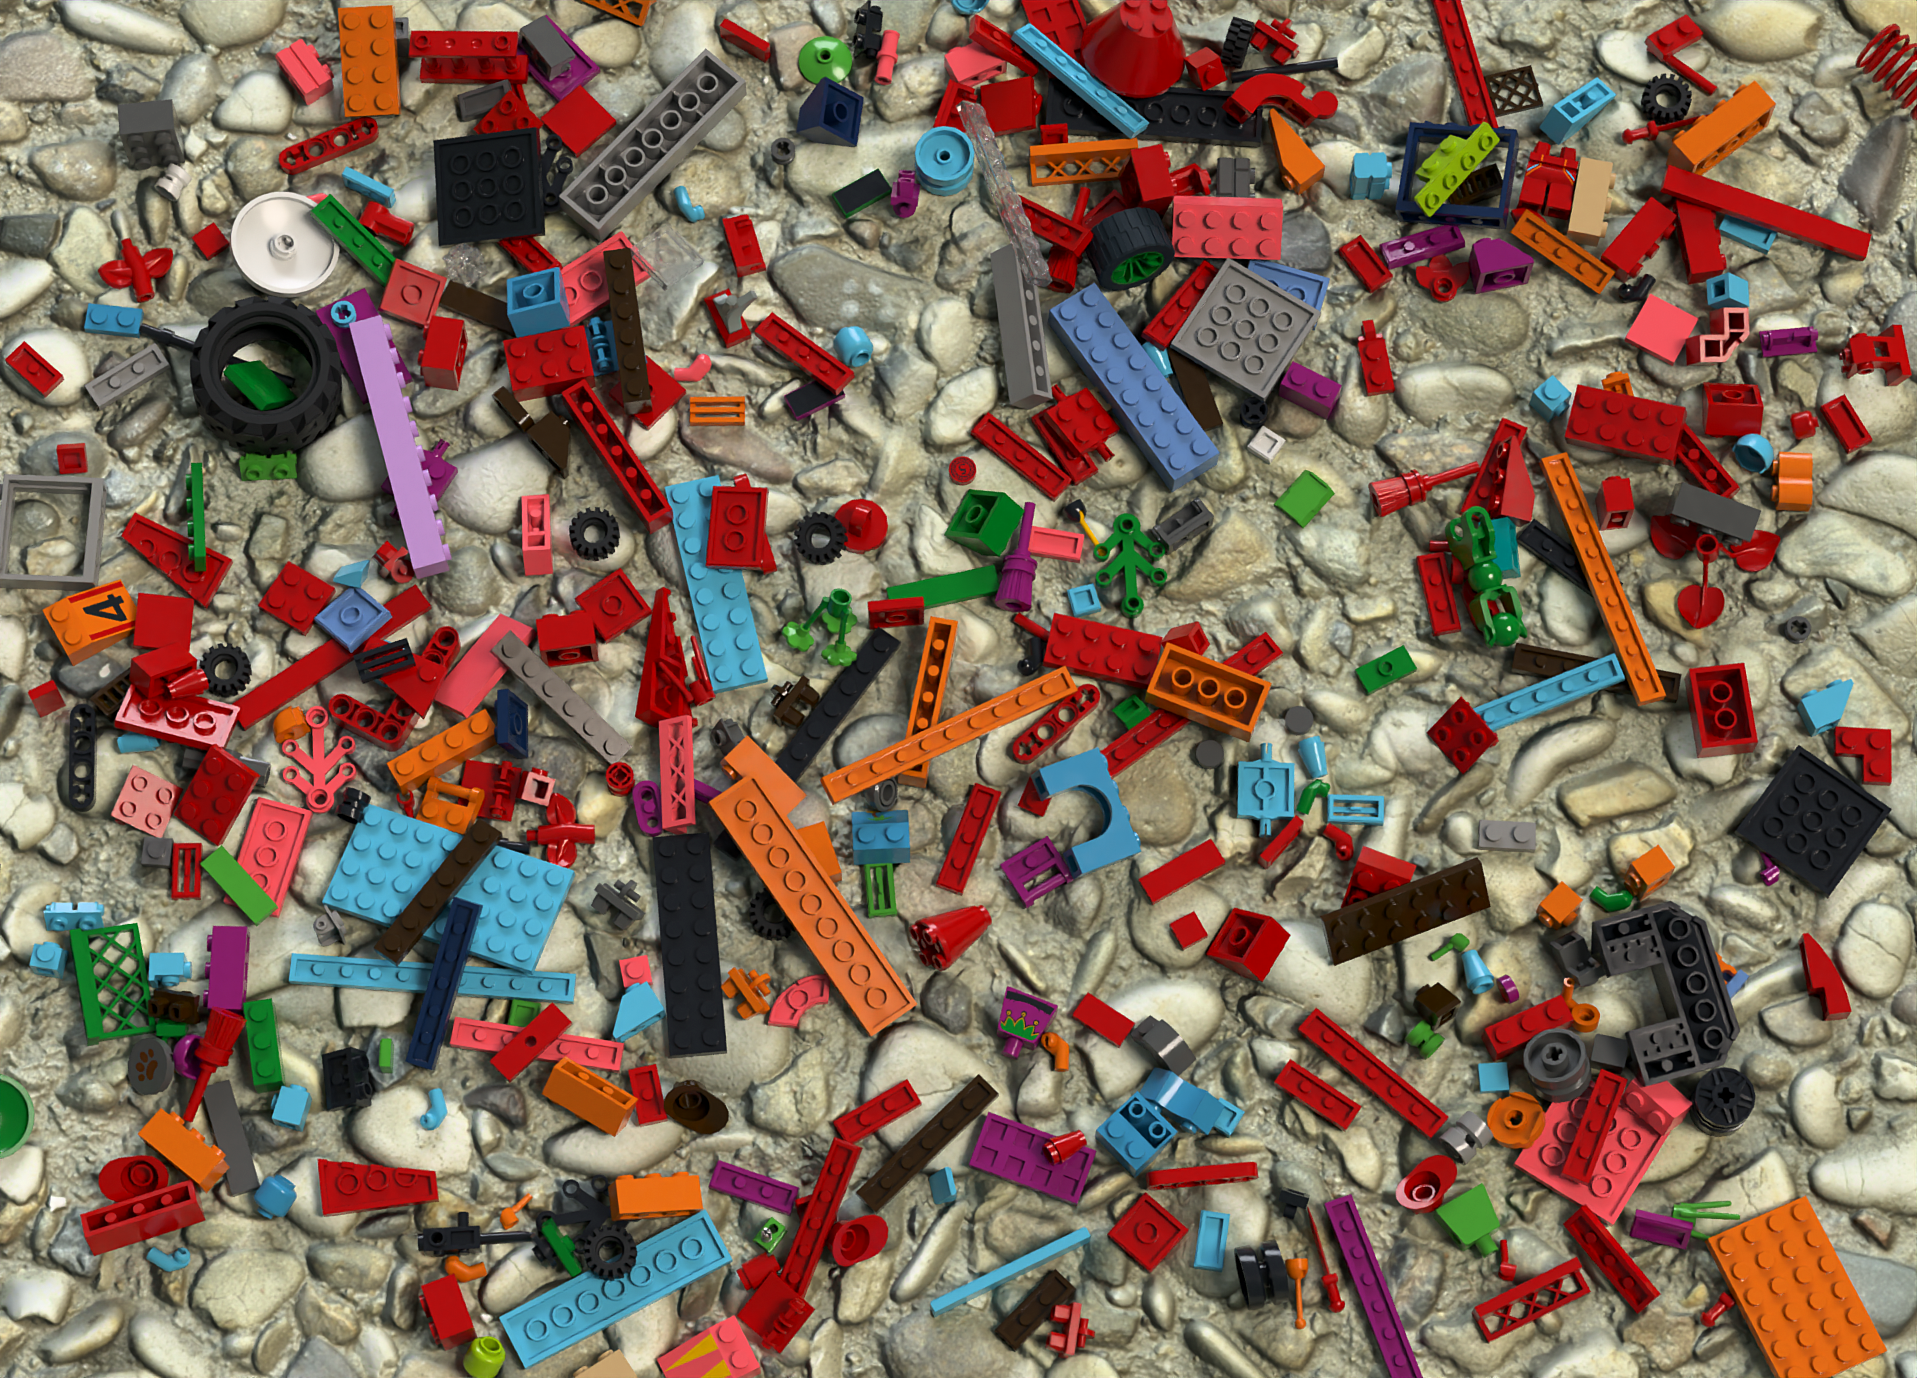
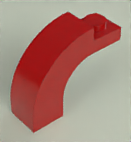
M1275 73L1260 74L1246 80L1221 107L1243 124L1257 107L1263 105L1276 106L1305 128L1321 112L1312 100L1305 98L1301 94L1306 87L1305 85L1289 76Z

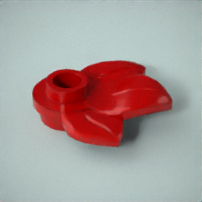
M1444 254L1434 256L1430 261L1429 267H1416L1418 283L1424 288L1429 289L1431 296L1439 302L1451 301L1456 296L1457 289L1464 286L1469 279L1470 267L1468 262H1461L1453 266ZM1445 287L1448 292L1442 293L1439 291V288Z

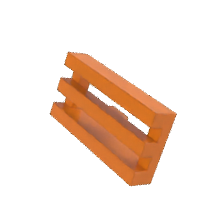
M745 396L690 397V426H745ZM696 406H739V407H696ZM696 414H739V417H696Z

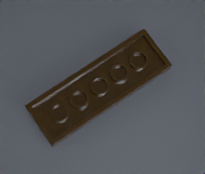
M1476 857L1320 916L1330 961L1336 966L1491 906L1482 863Z

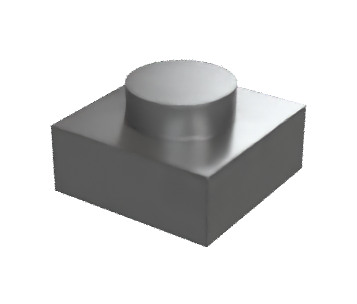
M144 836L142 866L171 869L173 838Z

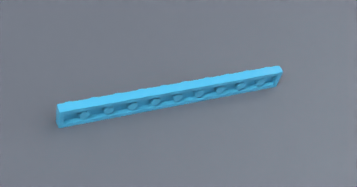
M292 953L289 983L425 993L434 964L402 961L396 967L388 960ZM465 966L457 996L574 1004L576 974L534 971L533 975L516 969Z

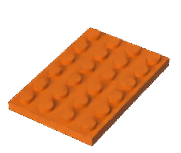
M1806 1196L1712 1236L1705 1241L1775 1378H1831L1887 1352L1881 1337Z

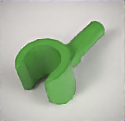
M1456 933L1449 943L1430 956L1435 961L1453 948L1461 953L1470 944V941L1462 933Z

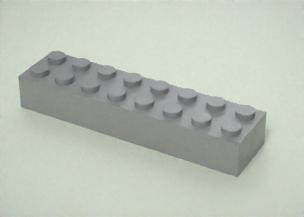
M705 48L559 195L561 210L601 243L747 95L746 81Z

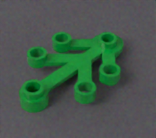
M1124 513L1114 520V533L1104 543L1097 544L1094 548L1093 557L1098 562H1105L1109 558L1110 551L1121 541L1123 551L1106 569L1097 572L1095 584L1100 588H1107L1111 584L1112 578L1124 567L1126 597H1124L1120 609L1125 617L1134 619L1141 615L1144 608V602L1137 593L1136 567L1150 579L1153 586L1161 587L1167 580V573L1164 569L1154 568L1134 550V541L1148 552L1149 558L1154 561H1159L1163 558L1165 547L1160 542L1151 541L1140 531L1141 525L1137 517ZM1129 523L1132 528L1127 530L1123 528L1122 524ZM1103 549L1106 555L1099 556L1097 550ZM1152 549H1160L1161 554H1153ZM1155 574H1160V575H1162L1163 580H1162V581H1157V580H1155L1154 575H1155ZM1099 576H1106L1108 581L1101 582ZM1135 601L1138 607L1132 608L1128 605V602Z

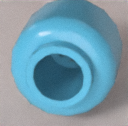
M858 326L842 328L833 341L834 350L847 366L860 367L871 358L873 344L864 330Z

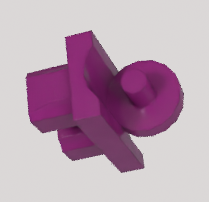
M899 170L898 181L893 182L890 205H893L896 215L908 218L915 213L916 207H918L920 184L915 183L914 170Z

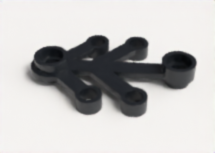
M551 134L547 137V149L541 160L544 212L549 214L557 213L561 210L559 195L562 193L561 190L567 176L573 171V163L570 158H559L556 163L558 172L550 186L547 175L557 152L563 147L562 139L557 134ZM555 140L558 141L559 144L557 146H551L550 142ZM563 163L570 165L567 169L560 168ZM550 196L556 198L553 202L546 201L547 197Z
M601 1174L594 1176L591 1180L593 1191L599 1194L604 1193L609 1197L608 1186L610 1184L608 1179ZM570 1179L563 1184L564 1195L567 1198H574L588 1209L557 1215L552 1211H543L536 1218V1226L538 1231L544 1235L541 1231L542 1220L546 1217L552 1218L558 1229L560 1226L591 1221L582 1234L574 1237L572 1240L574 1245L579 1240L587 1243V1237L593 1234V1230L596 1228L600 1230L605 1221L611 1218L610 1205L605 1206L583 1191L576 1180ZM597 1180H604L605 1186L600 1189L596 1188L595 1182ZM568 1185H575L577 1190L574 1193H568L566 1188ZM641 1219L619 1220L614 1225H617V1228L621 1229L623 1227L625 1229L630 1222H637ZM617 1243L604 1244L603 1247L605 1249H613ZM576 1248L574 1252L576 1254H584V1248Z

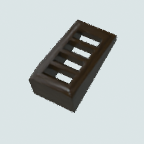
M1497 164L1488 165L1471 172L1458 186L1463 198L1459 199L1456 191H1454L1448 197L1450 204L1469 205L1501 195L1503 179ZM1487 178H1491L1492 186H1490ZM1477 181L1481 182L1483 187L1482 190H1479ZM1467 184L1470 185L1473 194L1469 195L1466 188Z
M130 667L90 698L92 705L111 723L115 720L127 694L121 686L125 684L129 688L131 682L128 680L130 678ZM117 691L123 699L119 701L113 693ZM107 698L114 704L111 708L104 702Z

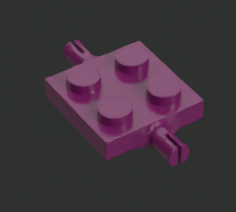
M439 439L433 451L423 449L426 461L421 462L423 470L428 469L432 485L428 486V491L430 495L435 494L437 503L458 473L457 467L447 463L442 458L450 446L443 439ZM388 475L381 485V489L394 497ZM396 505L389 515L399 521L400 516Z

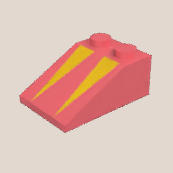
M735 1315L707 1328L657 1359L665 1378H753L761 1374L760 1365Z

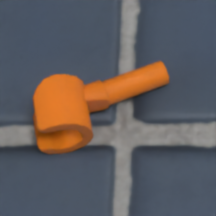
M529 1193L516 1205L502 1211L500 1222L506 1230L519 1222L515 1214L533 1198Z

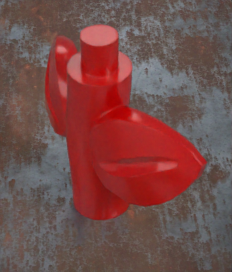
M130 238L123 239L120 242L123 248L120 251L122 260H112L104 263L98 269V273L101 279L112 288L123 289L133 285L136 301L147 302L155 296L151 279L163 277L169 271L173 260V250L170 248H156L142 256L139 248L133 246Z
M559 793L551 795L549 805L545 809V819L549 825H539L538 830H527V841H538V845H547L545 851L546 861L564 868H570L577 858L575 843L595 844V825L575 823L576 810L574 805Z

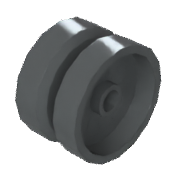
M1548 1029L1535 1035L1526 1045L1523 1054L1524 1066L1531 1087L1539 1097L1555 1103L1567 1102L1582 1095L1589 1087L1592 1078L1591 1064L1587 1057L1585 1045L1578 1035L1566 1029Z

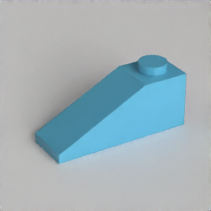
M1596 77L1555 104L1539 128L1551 140L1560 145L1576 134L1611 102L1616 94Z

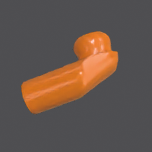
M1054 1032L1044 1033L1041 1037V1044L1055 1056V1071H1069L1068 1043Z
M454 1255L447 1257L445 1260V1271L448 1275L455 1274L459 1282L466 1283L487 1276L484 1262L468 1266L461 1262L459 1257Z

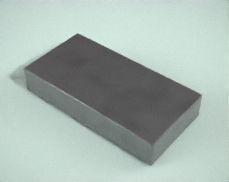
M506 79L457 95L462 119L468 122L486 116L509 90L512 91L510 81Z

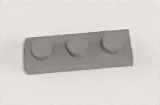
M154 343L84 386L101 411L170 369V365Z

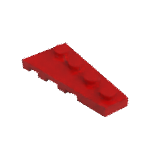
M134 513L121 535L126 543L205 609L208 608L233 564L231 558L206 547V571L195 572L194 561H189L188 544H194V541L137 513Z
M317 1159L324 1217L439 1202L435 1171L402 1167L390 1168L374 1164L362 1165L354 1164V1162H334L327 1159Z

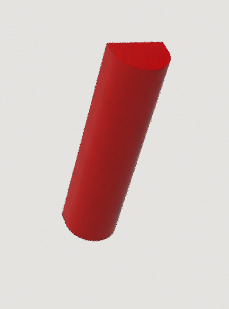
M1685 423L1677 457L1706 491L1728 499L1733 498L1739 492L1740 487Z

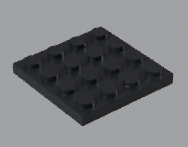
M532 127L433 140L439 247L449 248L545 236L540 129Z
M1798 745L1734 834L1828 899L1892 809Z

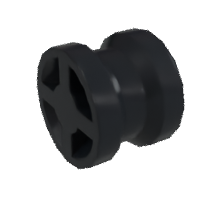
M1249 397L1244 400L1240 409V422L1244 427L1250 430H1257L1264 426L1268 412L1265 401L1263 402L1256 397Z

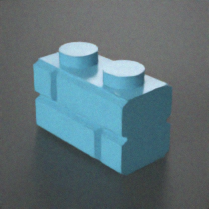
M1384 152L1372 153L1371 155L1368 153H1355L1349 177L1350 198L1352 200H1365L1366 197L1369 200L1381 199L1384 190L1389 189V178H1392V163L1387 162Z

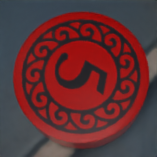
M965 456L952 460L949 465L950 479L957 485L970 484L976 477L974 461Z

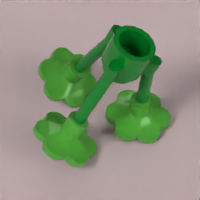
M834 589L829 597L822 598L821 604L805 623L798 625L795 622H789L782 629V635L786 638L787 644L791 648H798L800 651L806 652L814 644V639L809 634L810 626L821 612L827 608L828 611L823 614L822 621L827 624V630L830 633L839 632L838 640L835 641V645H828L827 649L822 651L821 656L830 665L850 666L852 661H855L857 658V654L851 651V648L846 646L844 641L845 634L850 633L851 628L857 623V617L852 613V608L850 607L852 601L851 594L844 589Z

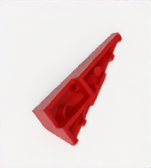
M665 587L656 590L635 713L637 719L655 728H659V721L684 715L692 717L690 704L694 702L687 703L682 692L658 665L659 662H663L686 688L687 667L680 636L675 635L673 622L677 619L675 613L670 611L668 601L671 591ZM692 717V728L698 726V720Z

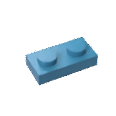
M88 303L84 329L86 333L140 338L139 330L143 322L144 312L143 309Z

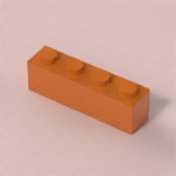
M483 709L387 762L389 773L401 794L405 796L409 793L408 790L414 791L428 783L431 776L439 777L466 762L467 759L470 760L497 745L494 737L496 726L486 709Z

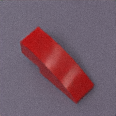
M1809 933L1802 934L1798 944L1808 996L1820 995L1824 1021L1847 1019L1852 1011L1839 973L1831 959Z

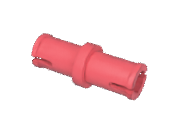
M885 30L883 32L881 50L877 52L878 66L874 80L881 85L891 84L894 64L898 60L896 51L900 34L894 30Z

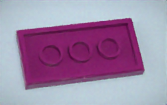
M365 288L316 310V314L321 322L328 326L335 338L340 361L363 405L368 403L369 399L350 327L346 329L339 328L333 323L331 309L339 301H348L355 308L357 315L355 322L379 316ZM342 310L343 313L338 312L342 320L345 319V316L349 317L347 310ZM389 340L390 348H394L393 341ZM397 350L400 361L399 364H395L397 373H403L405 384L413 382L412 377Z

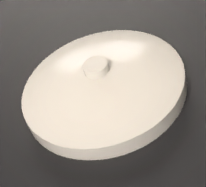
M272 192L253 199L239 212L230 234V253L237 270L249 284L269 295L298 297L313 292L328 280L337 264L340 244L310 215L311 210L318 205L316 202L296 193Z

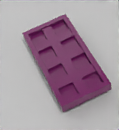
M988 1112L970 1159L969 1167L1077 1206L1097 1151L1084 1146L1061 1165L1055 1164L1052 1166L1044 1156L1042 1145L1047 1143V1139L1056 1137L1055 1135Z

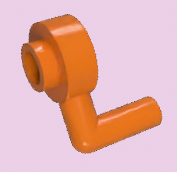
M1565 978L1561 994L1574 1018L1572 1027L1584 1033L1594 1031L1598 1027L1600 1019L1598 1009L1591 1004H1578L1572 999L1575 981L1572 978Z

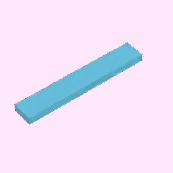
M1031 23L1013 33L1011 39L1130 139L1147 128L1149 122L1115 93L1108 90L1097 78H1093L1085 68Z
M1613 653L1473 708V710L1480 714L1481 719L1487 722L1486 725L1495 732L1625 681V677L1616 655Z
M1086 1227L1076 1230L931 1301L930 1310L935 1318L1089 1243L1091 1235Z

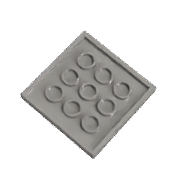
M1227 258L1171 342L1170 347L1264 402L1317 323L1321 312L1232 259Z

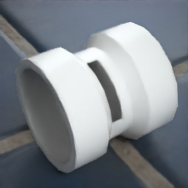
M170 163L165 170V176L159 178L154 187L164 197L176 202L181 195V189L187 187L192 178L181 167Z

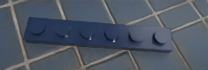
M459 897L453 898L405 1062L429 1070H435L483 905Z

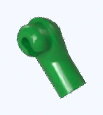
M1316 779L1302 791L1295 810L1309 815L1315 797L1317 795L1327 797L1331 787L1330 784L1322 782L1323 780Z
M1598 886L1589 895V898L1608 912L1625 910L1631 905L1633 896L1628 890H1621V892L1608 895Z

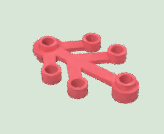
M314 706L306 713L307 724L312 729L313 759L301 750L298 743L293 739H288L282 744V751L286 757L294 758L314 775V786L300 776V772L295 766L286 767L283 770V778L287 784L295 785L306 795V804L312 812L323 814L333 807V794L346 781L354 780L357 771L352 763L347 762L340 766L339 773L327 785L325 775L344 755L352 754L356 749V744L352 737L343 736L340 738L336 748L325 758L324 728L329 724V716L323 707ZM316 717L323 718L320 724L313 723V720ZM349 741L352 743L349 749L342 748L344 742ZM289 745L296 746L293 752H287L286 748ZM346 768L353 770L349 776L343 775V771ZM289 772L297 773L294 779L287 778ZM318 797L326 799L323 804L315 803Z

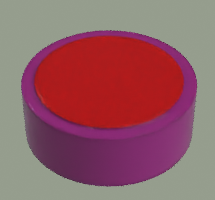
M1505 974L1496 979L1498 989L1508 1004L1519 1000V992L1509 975Z

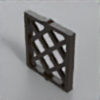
M1531 65L1484 76L1496 117L1543 107V101L1538 88L1539 85L1536 82ZM1522 73L1520 78L1516 77L1514 74ZM1527 73L1530 74L1532 84L1523 80ZM1505 77L1502 82L1496 80V78ZM1508 78L1517 81L1514 88L1505 84ZM1490 82L1499 85L1496 92L1492 91ZM1520 84L1529 88L1525 95L1517 91ZM1502 88L1511 92L1507 99L1498 95ZM1532 90L1536 92L1537 101L1528 97ZM1514 94L1523 98L1519 105L1510 101ZM1496 98L1505 102L1501 109L1497 108ZM1526 100L1529 101L1530 103H1532V104L1523 106V104H1524V102H1525ZM1507 105L1514 107L1512 109L1505 110Z

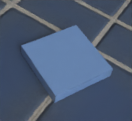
M349 587L320 612L314 620L318 626L352 653L389 621L392 615L361 587L359 589Z

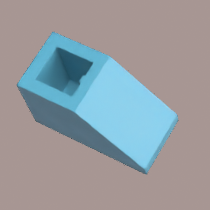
M1841 679L1835 680L1826 686L1827 689L1820 692L1812 690L1801 697L1802 699L1797 706V710L1811 737L1833 729L1838 725L1854 684L1852 679L1844 682Z

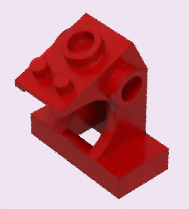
M1892 324L1878 336H1867L1866 333L1855 334L1849 338L1845 348L1842 349V353L1838 355L1839 360H1842L1844 366H1841V372L1846 373L1847 379L1856 373L1860 375L1870 374L1874 371V368L1885 370L1888 386H1898L1912 376L1902 325ZM1875 348L1881 350L1882 356H1876Z

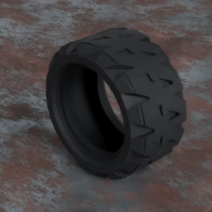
M253 296L235 301V307L222 308L208 320V326L200 330L192 348L193 356L190 359L191 384L198 412L204 418L206 426L217 438L227 440L229 446L246 453L260 451L261 455L284 454L291 447L295 451L311 443L318 432H324L333 420L336 407L340 404L342 393L340 354L334 336L328 326L321 322L316 313L302 304L295 305L287 298L267 296L268 300ZM259 341H277L295 348L306 358L312 369V376L306 390L296 401L277 410L258 411L240 405L227 394L221 384L223 370L229 359L238 350Z

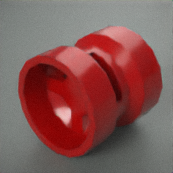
M624 762L613 763L606 771L608 790L611 794L618 797L629 795L635 787L632 768Z

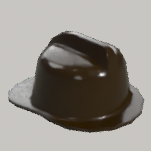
M696 1080L676 1081L673 1089L667 1093L664 1099V1109L667 1115L700 1134L719 1132L726 1126L729 1120V1111L725 1103L708 1092L705 1085Z

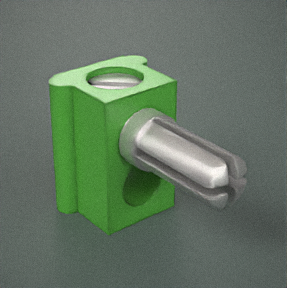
M771 1217L752 1241L771 1254L788 1231L785 1226ZM777 1228L778 1231L772 1234L770 1229Z

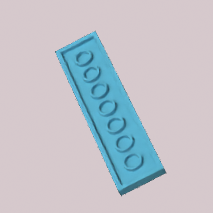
M719 475L665 487L667 501L673 509L674 519H672L709 678L715 694L768 682L742 570L711 569L706 567L713 486H721Z
M706 1209L636 1245V1264L631 1267L632 1271L629 1274L627 1272L624 1274L623 1278L619 1279V1277H616L613 1281H609V1278L603 1280L597 1274L594 1275L590 1269L500 1316L499 1319L526 1370L733 1262ZM621 1254L607 1260L606 1262H616L621 1257Z

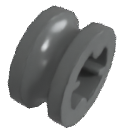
M778 138L772 143L771 156L773 161L779 165H787L794 160L795 145L790 139ZM781 147L783 150V147H787L788 155L783 153V156H780L778 148Z
M1802 616L1792 617L1784 629L1786 639L1794 644L1803 643L1811 632V624ZM1794 624L1797 628L1801 626L1804 628L1801 634L1792 631Z

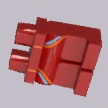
M1538 141L1534 151L1529 156L1516 209L1526 208L1540 214L1546 188H1549L1543 215L1567 220L1571 209L1579 162L1576 161V149L1562 147L1560 157L1550 156L1551 145Z

